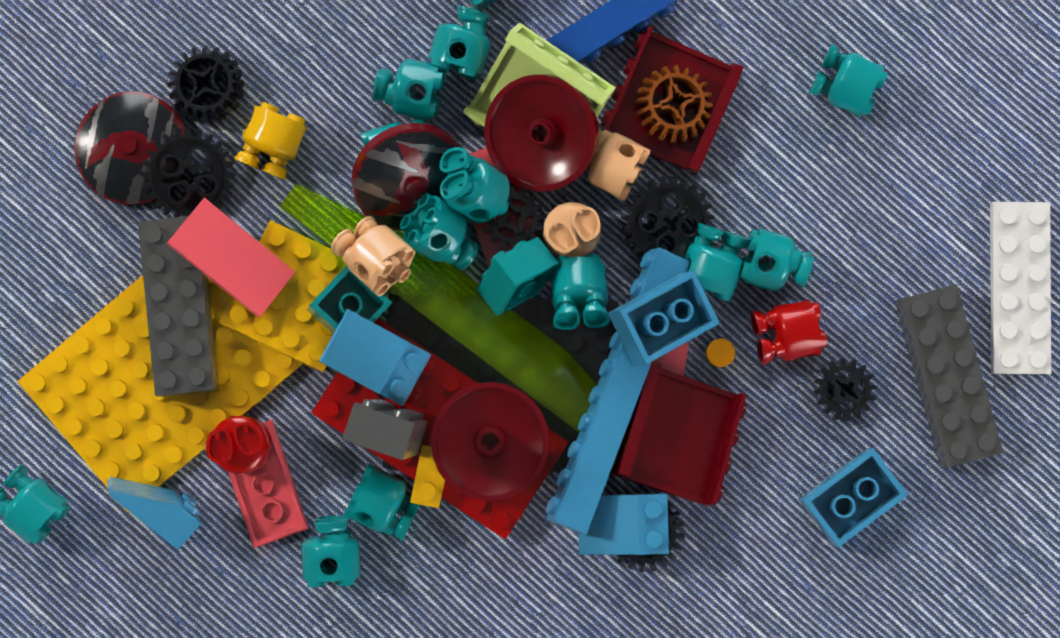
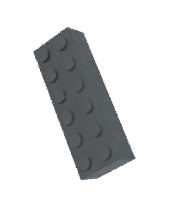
M188 216L138 222L155 396L158 397L219 391L208 277L166 244Z
M957 284L894 301L939 466L941 468H949L1004 453Z
M364 399L363 403H354L342 440L404 460L418 455L429 421L423 419L424 413L409 408L395 410L397 404L383 399Z

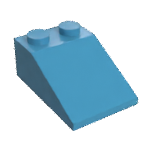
M347 309L319 361L403 406L431 354Z
M111 476L107 480L109 495L177 550L202 524L198 514L200 511L196 507V501L186 493L180 495L172 489Z
M667 494L601 495L587 534L578 533L579 555L669 554Z

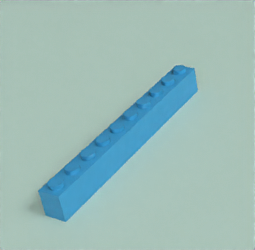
M660 247L649 250V252L644 254L640 262L642 270L639 278L634 280L630 288V294L632 295L630 300L672 277L686 272L690 261ZM617 332L614 333L610 340L609 348H611L608 359H605L600 366L599 375L601 377L598 385L592 389L588 401L590 406L587 414H583L579 421L578 430L580 432L577 440L573 441L569 447L567 466L561 470L558 476L557 485L559 487L555 496L551 497L546 508L548 513L547 521L581 534H587L652 363L634 366Z

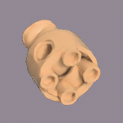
M598 127V146L590 164L588 181L597 188L625 201L632 188L628 183L633 184L636 182L643 169L638 164H645L651 150L619 133H611L606 129L601 131Z
M567 202L558 205L549 212L544 222L543 239L547 249L556 258L559 256H568L570 258L576 256L584 257L592 254L600 240L601 226L599 216L593 208L581 203Z
M373 216L363 218L357 224L354 233L350 229L340 232L331 245L332 253L343 257L342 260L348 269L377 296L384 295L397 281L403 283L411 274L409 266L416 253L410 245L388 226L377 225Z

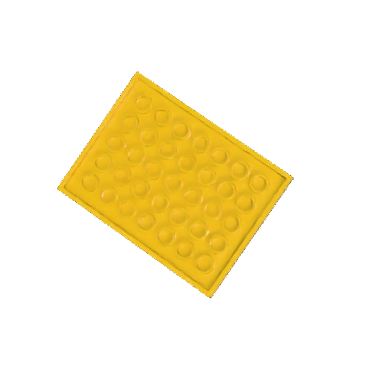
M143 275L17 381L107 488V480L110 476L161 487L206 448L209 434L221 421L231 416H244L303 365L301 362L219 324V320L231 296L209 278L208 284L219 391L166 397L155 396Z

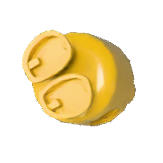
M262 102L260 106L254 105L251 121L242 134L245 142L242 149L245 151H239L234 159L258 169L259 158L256 155H260V152L270 155L269 160L272 162H267L261 168V171L286 180L287 171L283 166L286 167L288 161L294 160L298 154L301 139L308 129L304 125L306 119L292 113L285 117L277 113L278 107Z

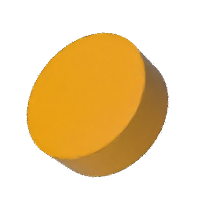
M719 338L708 344L706 358L711 365L725 367L734 360L735 348L730 341Z

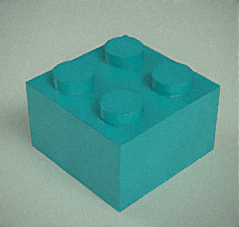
M539 237L528 242L522 240L512 250L506 253L505 251H500L492 257L489 269L481 276L482 281L477 291L496 316H499L539 295L559 262Z
M346 265L308 306L307 311L334 334L347 309L374 323L392 302L385 295L377 296Z

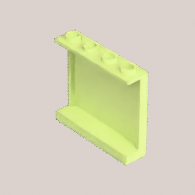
M518 23L508 33L505 39L507 41L473 101L464 109L463 113L474 124L484 127L488 109L495 96L510 82L533 74L558 76L581 91L591 103L596 117L599 116L616 87L523 24Z

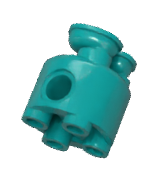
M457 6V16L459 21L463 23V26L453 23L439 25L436 28L427 59L431 61V65L439 66L441 70L447 73L452 68L459 70L460 77L476 81L477 75L482 76L491 48V40L486 36L485 26L490 21L488 14L475 9ZM457 48L466 50L465 56L460 59L453 58L452 52Z
M832 43L821 67L830 69L835 66L834 69L838 70L834 80L829 79L827 81V76L819 70L808 94L819 95L823 92L822 95L828 98L830 105L849 110L857 115L858 118H861L863 113L869 115L876 101L871 96L875 88H882L888 76V73L883 71L885 65L871 62L855 52L848 55L844 53L839 55V48Z
M405 59L398 67L395 80L393 81V73L384 67L378 69L374 82L372 101H385L386 105L392 106L393 111L397 115L423 119L429 122L431 118H435L439 114L441 99H437L438 90L444 87L446 71L428 62ZM417 83L424 86L426 90L425 97H421L416 93Z
M460 147L451 148L443 154L440 160V169L444 173H448V175L440 185V194L451 209L475 224L488 222L497 215H502L507 211L509 207L507 200L510 190L507 175L484 159L468 155V152Z
M424 193L418 201V207L411 214L405 215L400 222V229L404 231L403 240L416 252L431 261H443L447 264H453L457 270H463L477 256L478 244L474 241H469L471 230L467 227L466 217L451 209L438 196Z
M698 223L699 236H695L694 242L688 247L684 258L690 261L686 272L695 271L704 292L712 293L714 297L730 302L744 266L743 260L737 255L739 249H745L751 240L729 231ZM721 237L724 244L721 243L720 247L714 246L713 241H717Z
M763 228L758 230L752 229L748 237L751 240L747 245L749 246L748 257L742 256L741 258L744 262L739 278H742V282L769 291H779L786 283L791 272L795 283L804 288L813 265L814 255H812V252L799 251V247L795 246L794 239L789 236ZM762 256H771V259L766 263L758 262Z
M588 254L584 257H557L556 260L559 264L550 276L552 284L551 303L556 310L553 318L554 327L562 330L574 329L579 325L581 317H583L584 324L590 328H599L607 325L610 322V317L605 308L609 299L606 284L607 269L605 264L601 262L600 256Z
M20 464L3 482L4 486L16 488L19 492L12 501L8 498L5 488L0 487V516L2 521L29 545L32 543L36 545L38 542L42 543L52 531L48 527L51 524L50 520L54 522L60 521L71 509L67 505L68 500L57 493L46 481L41 478L34 480L30 478L24 464Z
M368 464L360 484L352 495L344 516L376 532H384L390 536L394 534L402 542L420 505L410 503L411 498L409 499L410 496L406 495L407 486L402 479ZM403 511L404 515L401 517L400 521H398L399 518L396 517L397 512L402 513Z
M341 515L317 517L316 521H314L317 532L324 533L325 535L306 539L301 545L302 579L307 581V587L325 586V582L336 581L337 586L354 585L356 578L361 576L359 542L355 537L351 536V531L347 528L350 518ZM324 559H334L337 562V567L331 568L327 566Z

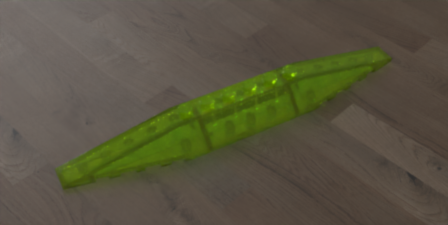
M298 184L293 187L279 206L329 245H332L335 237L345 229H350L354 233L357 224L365 218V216ZM394 231L399 237L403 239L402 234ZM416 252L409 266L411 269L410 276L403 283L397 281L389 290L579 433V421L583 414H587L590 406L588 401L589 395L597 384L572 356L512 309L496 316L478 293L477 288L479 285L460 270L455 269L452 264H447L443 261H431Z

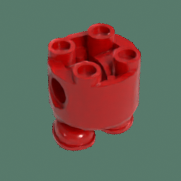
M806 299L797 303L780 304L774 306L765 315L760 311L750 312L752 330L756 337L766 333L768 329L770 330L772 342L763 338L757 340V353L762 366L770 363L773 357L790 362L802 357L819 356L821 348L827 347L825 331H820L818 319H821V310L818 302L811 303L810 300Z
M231 416L221 421L209 434L206 441V452L209 459L224 471L233 474L251 473L261 468L270 459L272 451V437L268 428L259 419L250 416Z

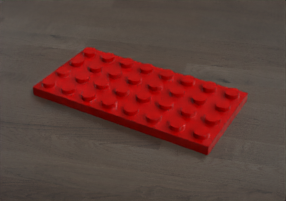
M378 318L374 322L375 324L431 354L405 404L401 406L337 372L311 413L342 434H344L354 403H363L364 399H383L397 404L395 410L409 408L424 413L423 419L429 421L418 455L400 460L365 448L415 481L422 445L431 446L432 428L440 409L458 391L478 384V382ZM548 428L549 451L546 463L536 480L528 488L515 496L497 501L477 500L461 494L445 481L442 499L506 540L569 441Z

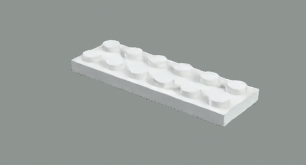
M991 202V374H1051L1050 202Z

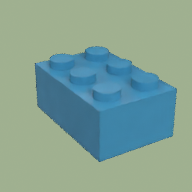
M694 270L680 273L608 312L634 366L647 365L720 324Z
M866 448L798 500L830 543L839 548L907 497L908 493L874 448Z

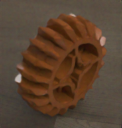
M675 65L671 72L667 66L661 69V74L654 70L651 73L652 79L646 77L642 82L645 87H640L637 91L641 98H637L635 104L643 108L639 109L636 114L640 117H646L641 122L643 127L648 124L652 126L648 132L649 135H653L656 131L660 132L658 136L659 141H663L666 135H669L670 143L676 141L677 135L681 142H685L688 135L695 138L698 135L697 130L703 131L706 127L703 121H708L711 116L706 111L711 110L713 104L706 102V100L712 97V93L703 92L707 82H702L699 85L697 80L700 75L696 73L693 77L688 76L690 73L689 68H685L682 73H680L678 65ZM664 85V100L653 105L655 89ZM677 85L684 87L689 94L679 91ZM673 99L674 103L677 101L681 105L674 109V106L671 107L667 104ZM695 104L694 117L692 121L685 124L683 119L685 117L684 109ZM658 115L668 116L672 124L663 121Z

